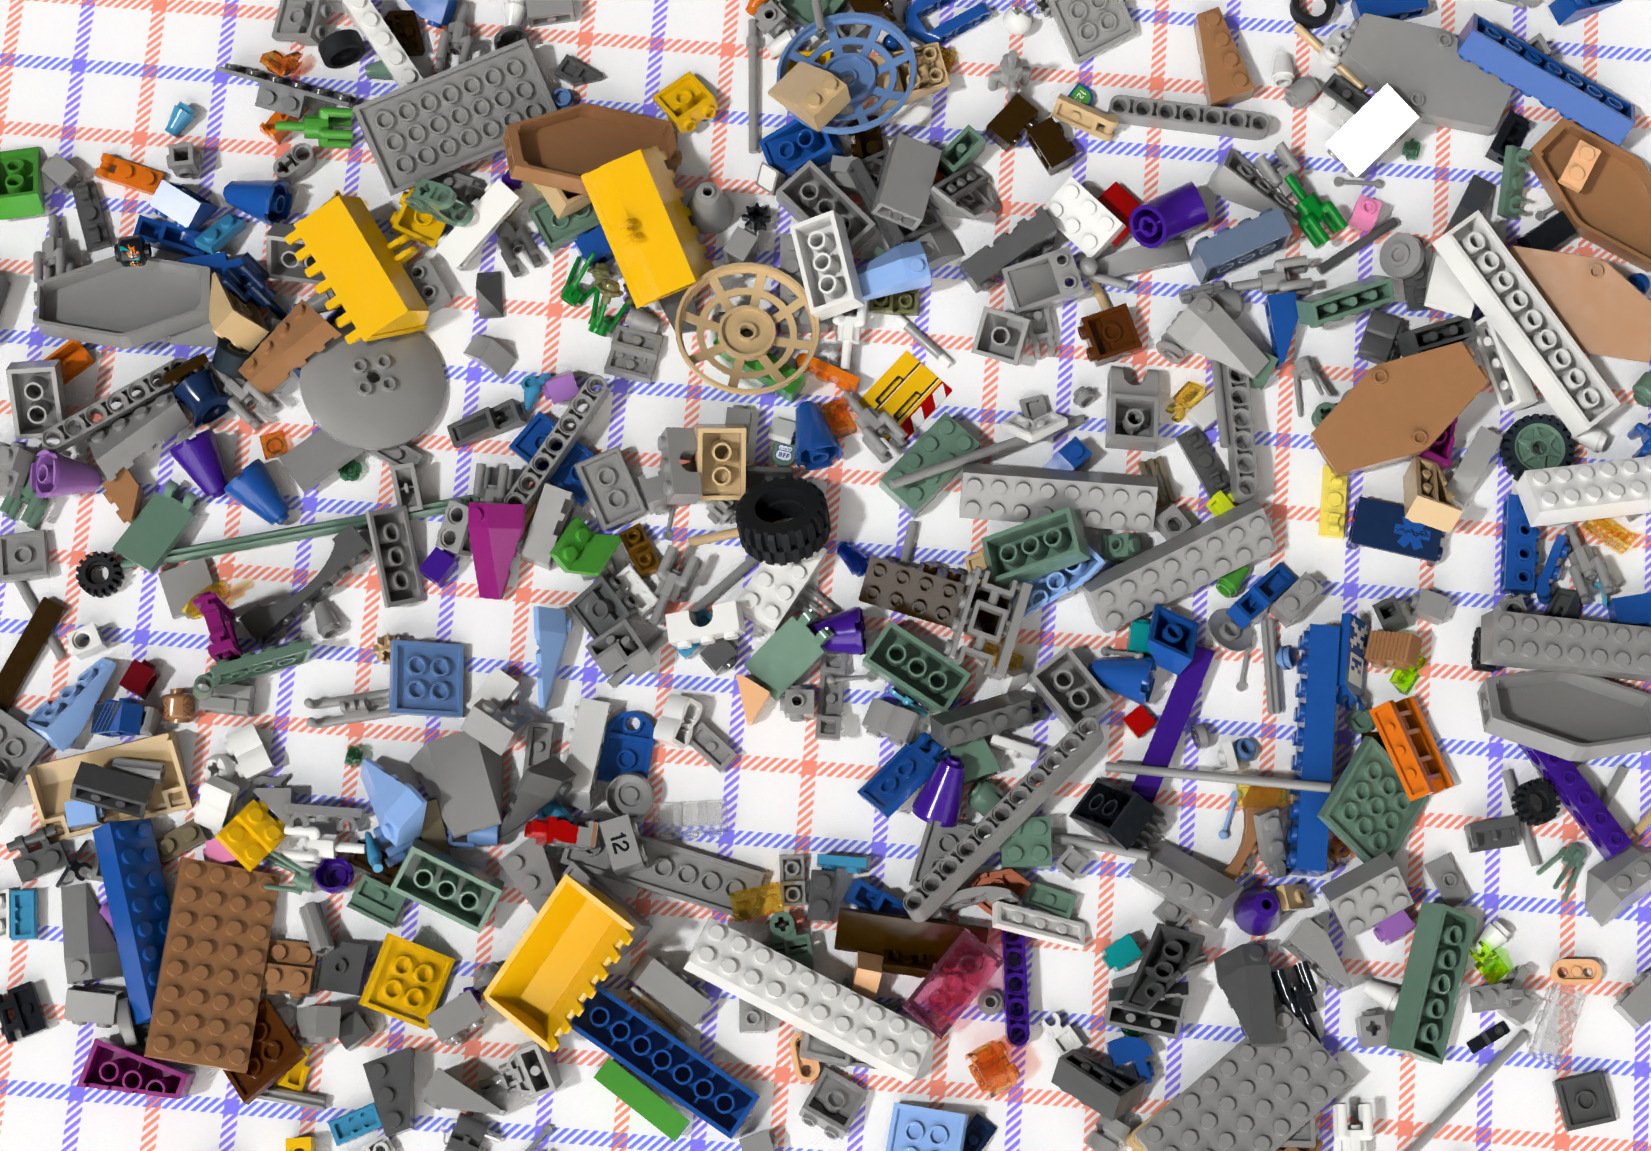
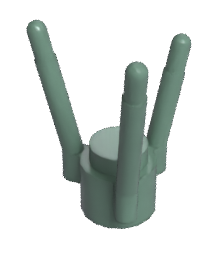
M1570 843L1567 849L1562 847L1536 874L1538 876L1541 875L1560 858H1563L1561 863L1565 868L1557 878L1553 889L1556 890L1570 869L1574 870L1562 898V901L1566 902L1577 876L1585 864L1583 860L1587 853L1578 845Z
M275 851L270 852L274 857L267 855L264 858L294 873L295 875L291 883L296 885L295 887L265 884L263 886L264 889L293 892L301 895L303 891L309 893L315 879L314 873Z

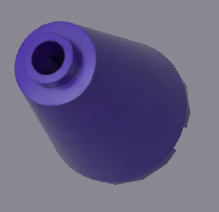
M212 429L198 433L196 437L190 440L186 439L170 450L172 457L207 497L213 495L214 499L226 494L224 488L229 482L216 435Z
M853 607L818 619L808 626L815 635L821 629H826L827 627L834 632V635L823 645L829 652L854 655L866 654L867 642L864 639V631H866L863 611L860 607Z
M948 755V757H943L913 802L912 812L918 818L930 824L933 823V820L941 822L940 827L957 826L960 820L965 765L959 757Z
M1253 886L1243 890L1233 904L1234 921L1248 935H1267L1273 932L1281 922L1283 911L1280 908L1278 897L1274 892L1265 887Z

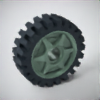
M1539 414L1527 415L1517 420L1507 430L1500 445V458L1503 457L1502 465L1507 467L1506 472L1509 475L1511 473L1514 475V480L1518 481L1525 470L1569 466L1573 463V456L1575 454V448H1573L1575 444L1574 439L1570 438L1571 433L1569 430L1566 431L1564 429L1565 425L1563 423H1557L1558 419L1555 417L1550 419L1548 418L1549 415L1546 414L1539 416ZM1533 446L1539 447L1542 450V455L1536 454L1533 451Z

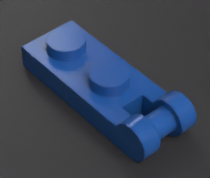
M1557 534L1535 591L1538 601L1543 605L1551 603L1553 598L1551 593L1554 581H1559L1562 573V567H1560L1563 559L1567 560L1568 554H1570L1571 546H1569L1567 536Z

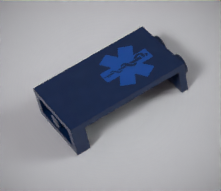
M1359 497L1355 502L1346 548L1356 550L1358 546H1364L1428 561L1427 566L1432 567L1442 557L1443 547L1440 546L1441 538L1445 537L1446 532L1421 523L1411 522L1405 518L1404 506Z

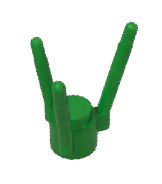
M591 252L576 279L572 282L581 257L577 256L568 279L560 291V298L573 307L578 303L583 305L586 299L595 292L596 288L593 286L583 295L582 292L584 290L578 285L596 254L595 252Z

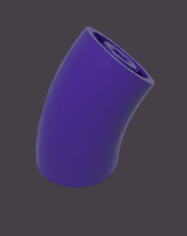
M1192 181L1139 205L1132 211L1129 220L1133 237L1138 243L1147 248H1156L1209 223L1205 205Z

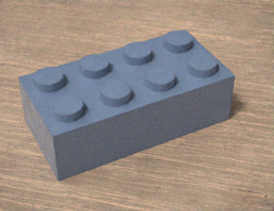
M1280 207L1274 210L1269 208L1262 211L1259 217L1254 219L1246 218L1240 221L1238 226L1234 228L1225 227L1211 238L1205 236L1197 240L1189 258L1190 264L1202 285L1286 248L1293 231Z

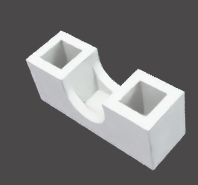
M737 601L712 605V620L703 627H698L696 615L689 610L666 614L669 643L682 650L692 647V644L700 642L701 645L713 644L715 639H738L739 635L746 634L742 605Z

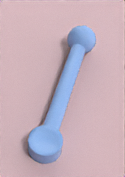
M1236 790L1230 795L1232 801L1223 829L1218 834L1219 838L1223 840L1228 837L1227 830L1235 804L1241 797L1240 792Z

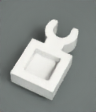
M1057 1013L1051 1014L1055 1019L1053 1026L1047 1025L1045 1020L1041 1021L1042 1027L1053 1034V1036L1048 1038V1041L1060 1057L1072 1049L1077 1050L1083 1045L1069 1024L1064 1028L1061 1027V1020Z

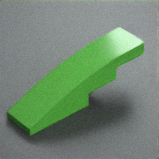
M610 1058L606 1060L593 1077L674 1142H676L690 1123L687 1118Z

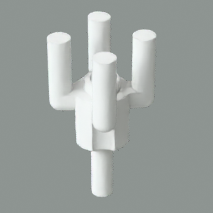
M868 300L864 301L865 306L857 308V315L842 313L832 317L833 329L836 331V343L842 344L840 369L844 371H850L852 346L859 345L860 334L866 331Z
M285 825L284 828L286 835H291L294 838H306L305 851L282 850L281 855L292 862L320 864L323 858L336 859L338 852L366 853V844L339 842L337 834H326L324 830L318 827L307 826L303 828L300 825H293L292 828H289Z
M1347 1104L1332 1105L1333 1134L1336 1140L1341 1141V1151H1367L1366 1140H1371L1374 1136L1372 1104L1358 1105V1125H1348Z

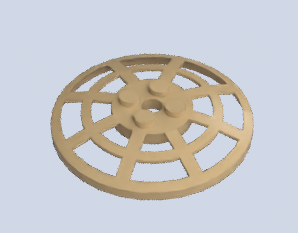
M752 262L723 265L699 277L700 281L693 283L682 297L675 320V335L679 351L685 363L694 374L719 390L739 395H760L776 391L796 380L807 369L815 355L820 332L819 317H815L810 313L805 289L790 275L777 268ZM733 274H757L754 288L740 287L724 291L718 280L721 277ZM766 277L782 283L794 292L798 298L786 306L779 298L763 290ZM710 284L716 296L706 304L700 316L687 312L686 309L693 297L703 287ZM751 296L749 305L737 307L732 305L729 298ZM761 298L772 303L780 311L770 316L759 308ZM718 304H721L726 312L721 318L720 323L707 319L710 312ZM803 306L811 322V341L797 340V326L792 314ZM786 319L789 327V339L776 337L775 325ZM683 321L697 326V341L701 352L688 355L682 335ZM704 329L717 332L719 344L707 348L704 340ZM743 329H750L753 335L751 337H744L740 332ZM773 346L787 348L783 356L775 364L766 355ZM794 349L809 350L801 366L786 379L778 369L789 360ZM726 352L729 356L735 358L733 369L722 365L714 357ZM707 360L717 370L730 376L728 386L706 376L695 364ZM758 360L764 367L760 371L742 372L745 361ZM770 375L777 383L757 389L737 388L740 378L755 379Z

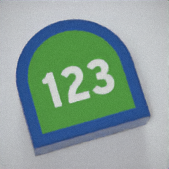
M1079 82L1068 95V97L1085 105L1091 106L1092 92Z

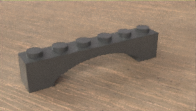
M349 524L332 539L335 544L329 559L318 575L307 586L293 596L268 606H261L257 603L239 618V621L256 641L263 645L265 642L269 643L274 640L281 628L288 627L296 620L295 616L301 611L309 610L315 604V599L321 594L326 595L329 593L336 581L349 576L356 564L365 562L371 556L370 552L373 551V548L352 524Z

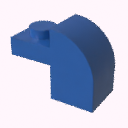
M1127 1036L1105 1043L1113 1068L1133 1062L1138 1080L1139 1077L1148 1079L1146 1084L1153 1082L1151 1077L1155 1076L1151 1062L1145 1061V1057L1151 1056L1154 1053L1145 1041L1137 1037Z

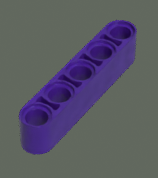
M1002 930L1001 954L1005 1037L1009 1045L1018 1048L1026 1044L1030 1036L1025 936L1019 934L1018 940L1010 941L1006 937V931ZM1015 953L1020 957L1021 961L1018 966H1011L1008 963L1007 956L1009 954ZM1013 978L1020 980L1022 984L1021 990L1012 991L1008 986L1009 980ZM1014 1003L1021 1005L1023 1008V1014L1019 1017H1015L1010 1013V1006ZM1013 1029L1023 1031L1024 1040L1022 1042L1012 1040L1011 1031Z

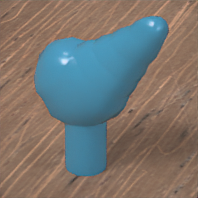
M549 372L538 379L533 375H528L522 380L525 412L530 411L541 394L542 387L545 385L544 380L552 377Z
M365 832L368 862L373 871L379 873L383 870L381 862L382 852L373 839L372 834Z

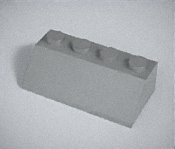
M1163 840L1146 849L1150 851L1149 860L1137 859L1128 872L1135 882L1213 928L1218 929L1244 887Z

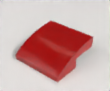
M1115 182L1097 200L1127 226L1112 242L1115 247H1118L1131 233L1129 226L1130 215L1141 204L1118 182Z

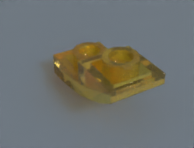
M222 579L197 593L181 609L183 615L192 620L204 617L193 605L192 600L197 599L199 594L208 591L216 592L222 599H225V595L231 593L226 581Z

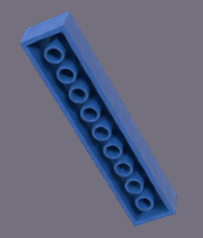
M1310 624L1298 638V650L1302 651L1301 659L1297 660L1296 673L1300 674V682L1296 683L1295 698H1299L1298 707L1294 709L1293 716L1294 722H1297V731H1293L1292 746H1296V753L1291 757V770H1294L1295 780L1327 783L1332 781L1340 626ZM1289 789V794L1293 795V803L1288 806V819H1292L1291 829H1287L1286 843H1290V852L1286 853L1285 861L1286 868H1289L1288 875L1319 877L1327 870L1329 828L1317 815L1330 793Z

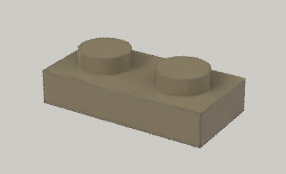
M194 819L156 839L159 858L162 864L165 865L205 843V841H208V838L201 825L195 823Z

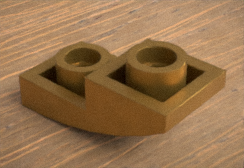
M638 523L618 533L639 576L644 579L656 573L660 561L641 524Z

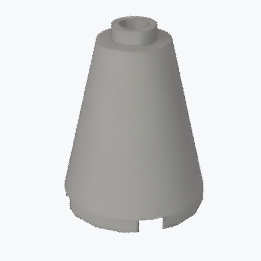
M712 182L701 183L688 202L687 207H689L692 214L688 219L691 226L696 225L701 234L721 233L727 229L732 221V203L716 184Z

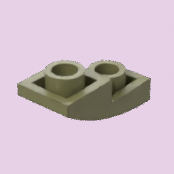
M909 290L871 299L869 312L885 315L919 316L920 292L919 290Z

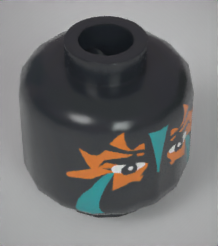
M141 235L120 237L118 243L114 244L116 261L120 262L123 267L144 266L147 262V257L152 256L150 243H146Z

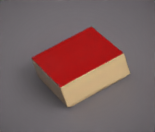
M1139 705L1122 720L1137 739L1157 723L1142 705Z

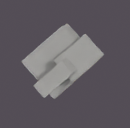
M832 155L830 167L831 181L844 193L860 195L847 172L851 161L857 159V157ZM872 162L865 165L869 172L873 170L874 163Z

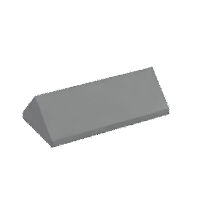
M406 505L365 512L385 608L425 600Z

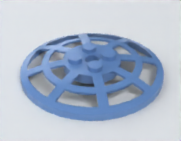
M848 12L824 17L830 42L817 48L808 58L796 51L806 40L818 33L815 21L803 28L791 39L779 59L776 82L786 75L790 60L796 63L802 61L831 72L841 81L847 76L854 77L852 81L844 83L848 86L851 99L847 105H852L855 113L837 114L832 120L847 121L857 119L859 125L840 128L824 126L820 132L838 135L854 134L874 128L894 116L909 99L914 89L917 77V62L914 49L901 29L879 16L868 13ZM863 24L872 26V29L867 39L862 37L838 38L835 26ZM881 30L894 37L904 48L905 53L893 59L883 46L876 43ZM859 45L863 46L859 54L844 53L842 46ZM833 49L835 56L827 61L824 66L815 62L823 53ZM874 50L880 54L886 63L874 67L868 59L871 51ZM909 61L910 80L906 92L894 91L897 81L896 67ZM890 71L887 89L877 87L876 76ZM870 94L881 97L873 106L864 110L861 101L869 97ZM888 99L899 101L887 113L875 120L868 121L867 116L881 108ZM788 110V112L801 124L813 129L811 126H809L807 123H805L803 120H801L799 117H797L795 114Z

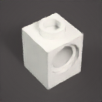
M94 622L66 634L69 640L66 642L71 656L75 655L80 660L108 649L100 627ZM89 637V644L85 647H80L81 640Z

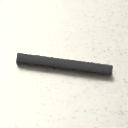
M1392 217L1316 267L1317 271L1322 275L1396 227L1398 221Z

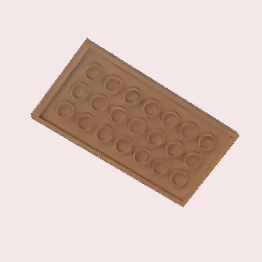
M181 857L144 1057L239 1073L247 1072L278 891L264 889L263 886L265 884L279 885L280 875L254 870L248 872L244 868Z

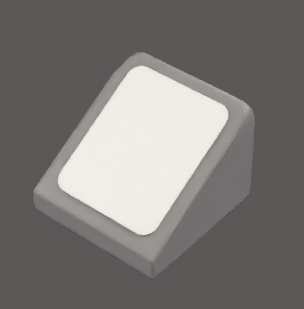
M762 161L756 185L775 196L776 190L781 186L786 175Z

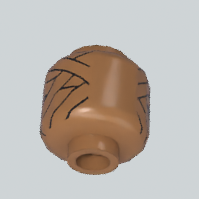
M185 688L170 689V694L163 696V717L169 720V723H187L190 718L194 717V695L186 693Z

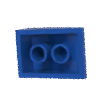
M796 119L759 140L768 165L785 174V179L794 175L809 160L817 167L831 162L832 155L841 156L845 154L837 134L817 132L801 124ZM830 120L825 126L834 127L832 120Z

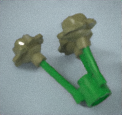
M596 262L592 268L587 270L595 278L594 286L596 288L591 317L588 322L590 324L588 331L606 337L607 332H613L619 319L627 308L633 305L634 301L627 285L624 283L623 287L626 289L627 294L624 300L625 303L611 323H609L610 318L604 316L607 304H610L611 298L621 297L624 293L620 290V285L617 281L609 279L615 276V273L610 271L611 266L606 263ZM601 293L603 295L601 299L602 305L598 314L597 309Z

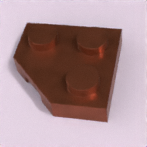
M1005 869L978 873L967 888L978 886L1001 887L1014 892L1019 896L1020 901L1032 883L1015 870ZM988 901L976 904L992 916V904ZM1018 901V902L1011 903V904H1012V905H1017V904L1019 903V901Z

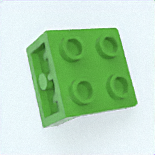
M574 517L549 555L564 573L598 576L603 571L612 554L617 550L622 539L615 535L594 534L581 518Z

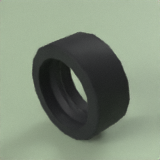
M1291 0L1289 5L1290 14L1296 23H1301L1308 29H1317L1324 26L1331 19L1336 2L1335 0H1324L1326 9L1320 16L1305 14L1299 7L1300 0Z
M346 29L325 37L318 45V51L325 66L337 69L349 66L362 58L365 54V46L360 34L356 30Z

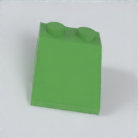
M39 147L1 151L0 220L45 214V196Z

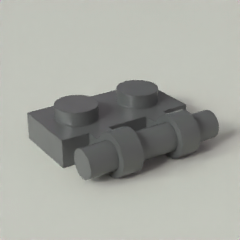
M54 825L47 828L44 826L40 827L32 834L17 836L14 838V841L6 843L10 853L19 850L22 855L13 859L22 883L69 864L70 860L62 841L60 840L52 844L49 838L57 834ZM40 841L43 847L30 852L28 845Z

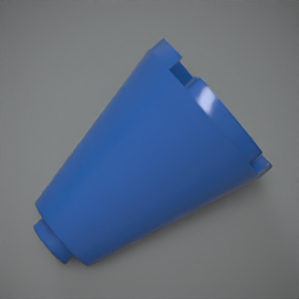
M283 180L231 181L223 190V196L228 204L269 226H272L273 223H279L282 219H287L293 199L292 194L288 193L287 187L291 188L290 184Z
M812 401L802 402L795 411V460L797 466L801 468V465H803L806 470H819L832 465V460L837 458L839 461L843 455L842 447L819 405Z
M258 458L245 467L238 477L235 476L226 485L224 491L271 525L275 523L281 525L289 518L290 515L287 512L290 508L265 464Z
M1134 657L1095 658L1094 662H1089L1087 670L1101 687L1135 703L1146 706V702L1148 703L1155 682L1153 672L1151 671H1156L1157 665L1153 657L1139 659Z

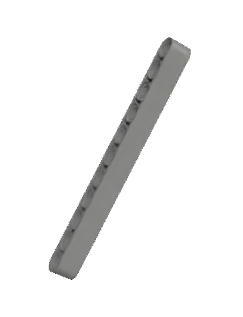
M1085 717L1081 719L906 894L903 899V907L913 921L924 922L1102 744L1104 734L1099 722L1095 718ZM991 834L988 838L984 839V836ZM956 869L953 873L948 874L951 870ZM934 887H938L935 891L931 892ZM921 904L917 909H913L916 905Z

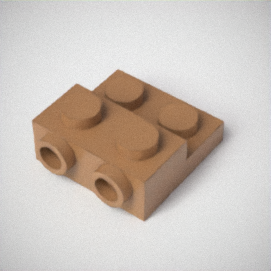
M276 939L269 940L261 989L265 990V994L280 996V991L290 992V997L305 999V994H313L318 955H313L310 944Z

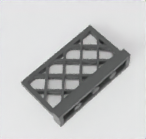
M889 148L864 159L857 158L851 161L847 169L850 178L870 213ZM871 162L880 165L878 175L869 172L865 165ZM930 199L928 200L925 214L931 215L934 223L930 225L920 223L918 227L921 229L917 230L916 228L915 231L904 235L900 225L871 213L890 249L943 225Z

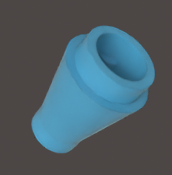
M180 101L177 106L174 105L165 131L177 138L180 132L195 118L194 114L196 111Z

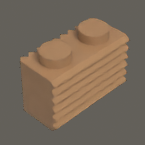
M1370 630L1364 659L1369 661L1374 668L1385 669L1386 665H1389L1394 669L1406 671L1407 667L1418 666L1417 662L1419 661L1418 658L1420 657L1419 653L1421 652L1420 648L1423 641L1410 632Z

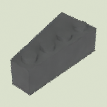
M1042 206L1034 210L1036 215L1030 220L1025 218L1020 220L1012 230V233L1004 232L998 236L993 242L994 246L991 248L989 245L984 246L961 263L960 272L975 293L981 290L983 292L987 291L995 284L996 280L1001 277L1004 279L1001 269L1032 259L1039 253L1043 255L1053 248L1057 227Z

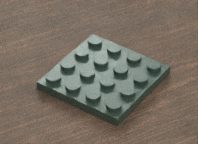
M1365 736L1317 817L1363 863L1384 852L1393 860L1430 796L1427 795L1410 802L1389 754L1372 736Z

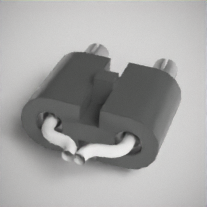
M461 1112L457 1119H451L447 1125H441L439 1132L442 1134L441 1143L445 1146L444 1151H478L484 1137L499 1143L502 1135L488 1130V1123ZM452 1123H455L451 1136L446 1143L444 1130L448 1129Z

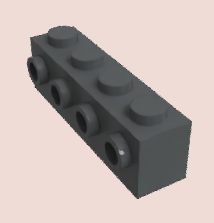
M1017 690L929 716L932 739L945 748H956L961 743L975 742L980 740L981 737L998 735L1004 730L1021 728L1024 724L1033 722L1031 701Z

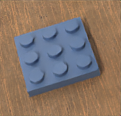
M407 640L390 641L389 714L462 718L464 645Z

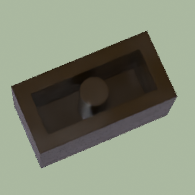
M1017 93L987 125L985 135L1007 152L1011 147L1015 148L1023 139L1022 135L1028 129L1037 125L1039 110Z
M1052 116L1027 130L1026 139L1050 176L1074 163L1077 153L1076 148L1071 141L1066 140L1063 127L1059 122H1055Z

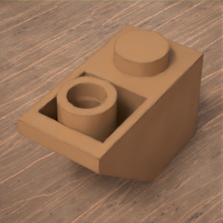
M123 468L115 474L116 478L109 482L107 479L101 484L106 490L103 492L105 498L110 504L115 502L119 508L116 511L123 523L128 521L131 524L141 511L144 490L128 469Z

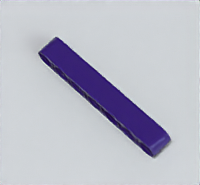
M1199 643L1195 644L1193 660L1176 678L1141 765L1169 766L1215 650ZM1137 775L1131 791L1139 793L1146 801L1153 803L1164 777Z

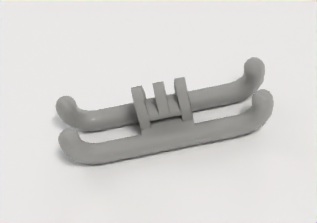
M390 688L325 699L307 698L304 701V705L309 709L340 706V710L344 713V715L327 718L309 717L306 720V724L311 728L332 727L398 715L389 714V708L369 711L368 701L389 698Z

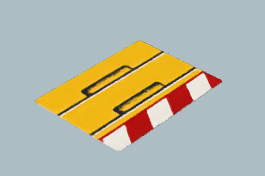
M905 351L858 402L864 408L872 406L879 414L888 412L907 433V436L904 438L907 440L952 392V389L911 353ZM887 434L883 436L896 449L899 448Z

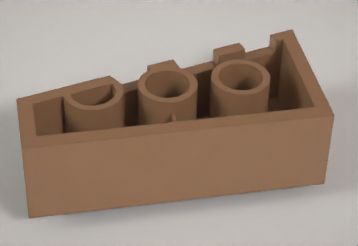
M1216 7L1197 14L1194 31L1207 105L1227 108L1251 99L1255 87L1220 8Z
M301 299L237 371L257 389L268 395L290 377V371L304 366L307 363L306 358L315 351L320 353L326 348L325 343L332 337L336 340L342 334Z

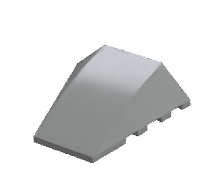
M461 731L426 742L409 761L430 799H437L441 817L454 838L502 824V762L504 761V754L500 756L466 732Z

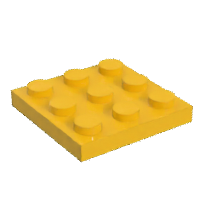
M387 932L359 1004L427 1030L430 1023L426 1016L435 1011L455 959Z

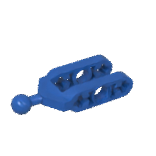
M916 0L911 6L906 8L905 30L902 32L908 39L920 45L935 42L942 45L986 21L992 15V12L988 5L983 2L927 32L920 18L954 0ZM887 34L883 39V46L887 51L894 52L901 45L890 34Z

